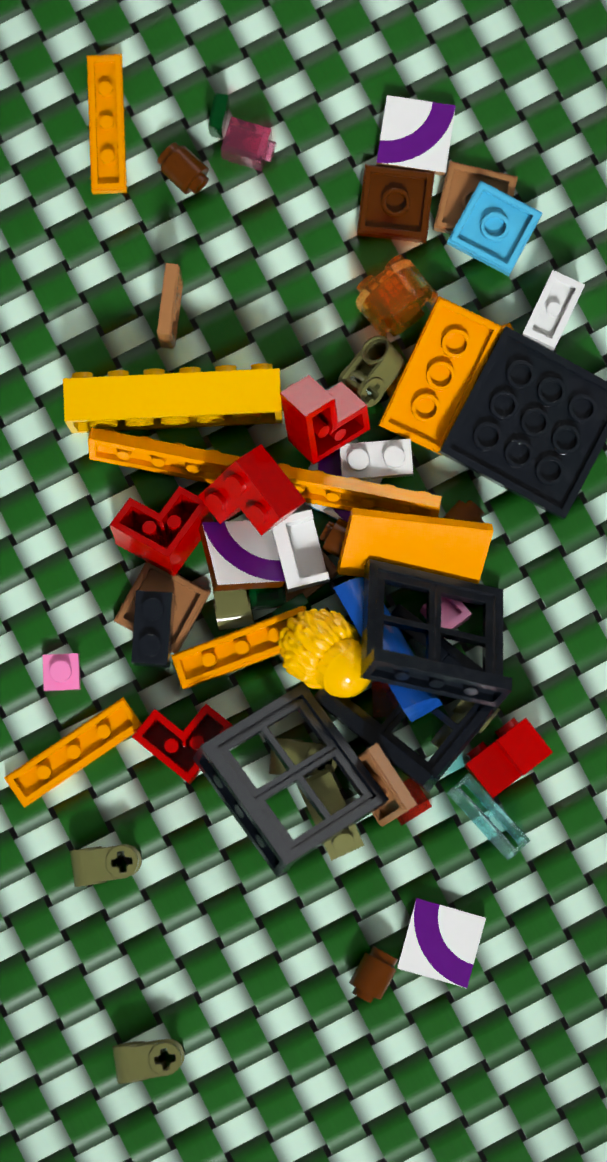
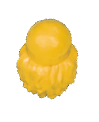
M313 608L310 611L298 612L297 618H288L287 626L280 630L278 645L284 660L282 666L290 675L304 682L306 686L313 689H324L335 697L349 698L363 692L372 681L361 678L362 644L360 643V637L357 629L346 621L340 612L334 610L329 612L325 608L319 611Z

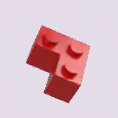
M308 375L280 392L288 441L313 465L370 430L367 404L343 382L338 383L329 390H325Z
M262 444L235 460L198 496L220 524L242 510L261 536L287 519L306 502Z
M179 486L160 513L129 498L110 523V528L116 545L175 577L201 541L199 532L201 523L214 522L212 513L197 495Z
M205 704L185 730L182 731L154 709L132 738L191 784L201 771L193 760L200 745L233 725L208 704Z
M512 718L494 732L498 739L487 747L484 742H481L466 754L470 761L464 766L490 799H493L553 753L527 718L520 722Z

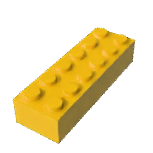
M269 363L251 365V370H237V366L220 365L215 367V371L201 372L200 367H183L179 369V373L165 374L164 369L152 368L143 370V375H129V371L113 370L107 372L108 376L93 377L91 372L72 373V378H63L64 421L71 433H90L92 427L103 430L132 431L283 423L280 396V368H273L272 364Z

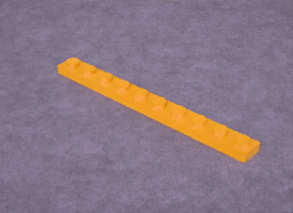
M92 427L88 438L90 460L206 483H212L235 460L240 458V456L221 453L217 450H204L189 447L182 443L154 440L147 436H133L118 433L112 429L103 430ZM284 463L278 464L307 503L351 511V508L439 518L442 496L433 495L426 491L397 488L391 484L382 485L362 481L355 477L346 478L331 475L320 470L311 471L292 467Z

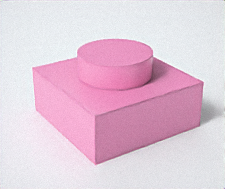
M441 597V627L455 630L469 620L472 613L463 602ZM426 603L425 605H423L422 608H421V610H420L421 614H422L425 618H426L427 603Z
M79 653L43 655L44 691L81 690Z

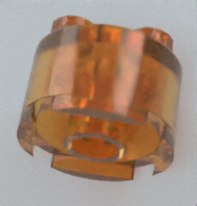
M397 255L386 264L385 270L376 277L370 275L358 284L356 289L360 294L355 304L379 335L387 338V333L390 332L395 337L409 329L425 315L422 310L423 306L427 302L433 306L438 293L411 260H405L402 255Z

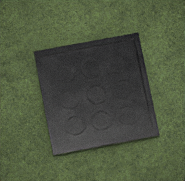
M506 326L503 328L447 434L439 453L563 520L569 513L607 440V381Z

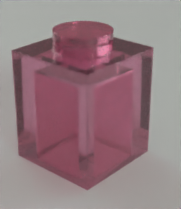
M231 117L221 147V156L223 160L262 171L265 161L271 163L277 142L272 141V129Z

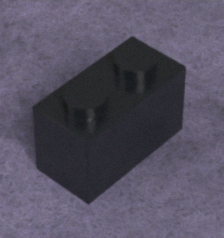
M136 590L131 657L133 665L170 668L175 596L172 592Z

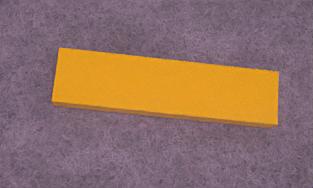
M122 54L87 55L92 195L127 193Z
M297 607L171 655L182 689L191 688L279 655L280 647L278 640L280 630L287 626L288 618H297L298 612L307 611L306 607Z
M122 697L4 777L22 806L26 808L132 736L142 723L126 699Z

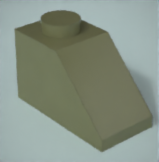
M329 768L305 779L330 815L347 806ZM298 787L314 824H319L323 820ZM355 824L324 843L331 861L365 846Z

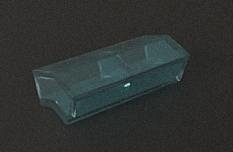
M470 773L465 775L447 792L451 799L507 860L516 855L530 841ZM463 784L489 811L486 815L460 788ZM492 816L518 843L515 847L490 821Z

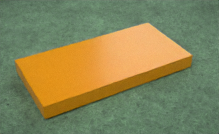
M438 296L378 426L405 439H411V442L443 456L439 453V450L483 369L503 326Z
M351 508L337 565L338 575L364 577L365 565L369 559L479 584L494 532L493 526L489 523Z

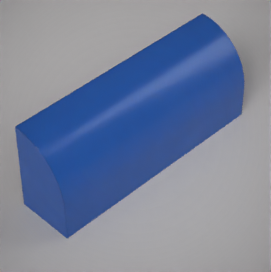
M359 577L334 587V590L362 637L364 577ZM384 603V614L391 616ZM384 625L383 649L415 656L400 629ZM388 684L411 723L443 705L437 694Z

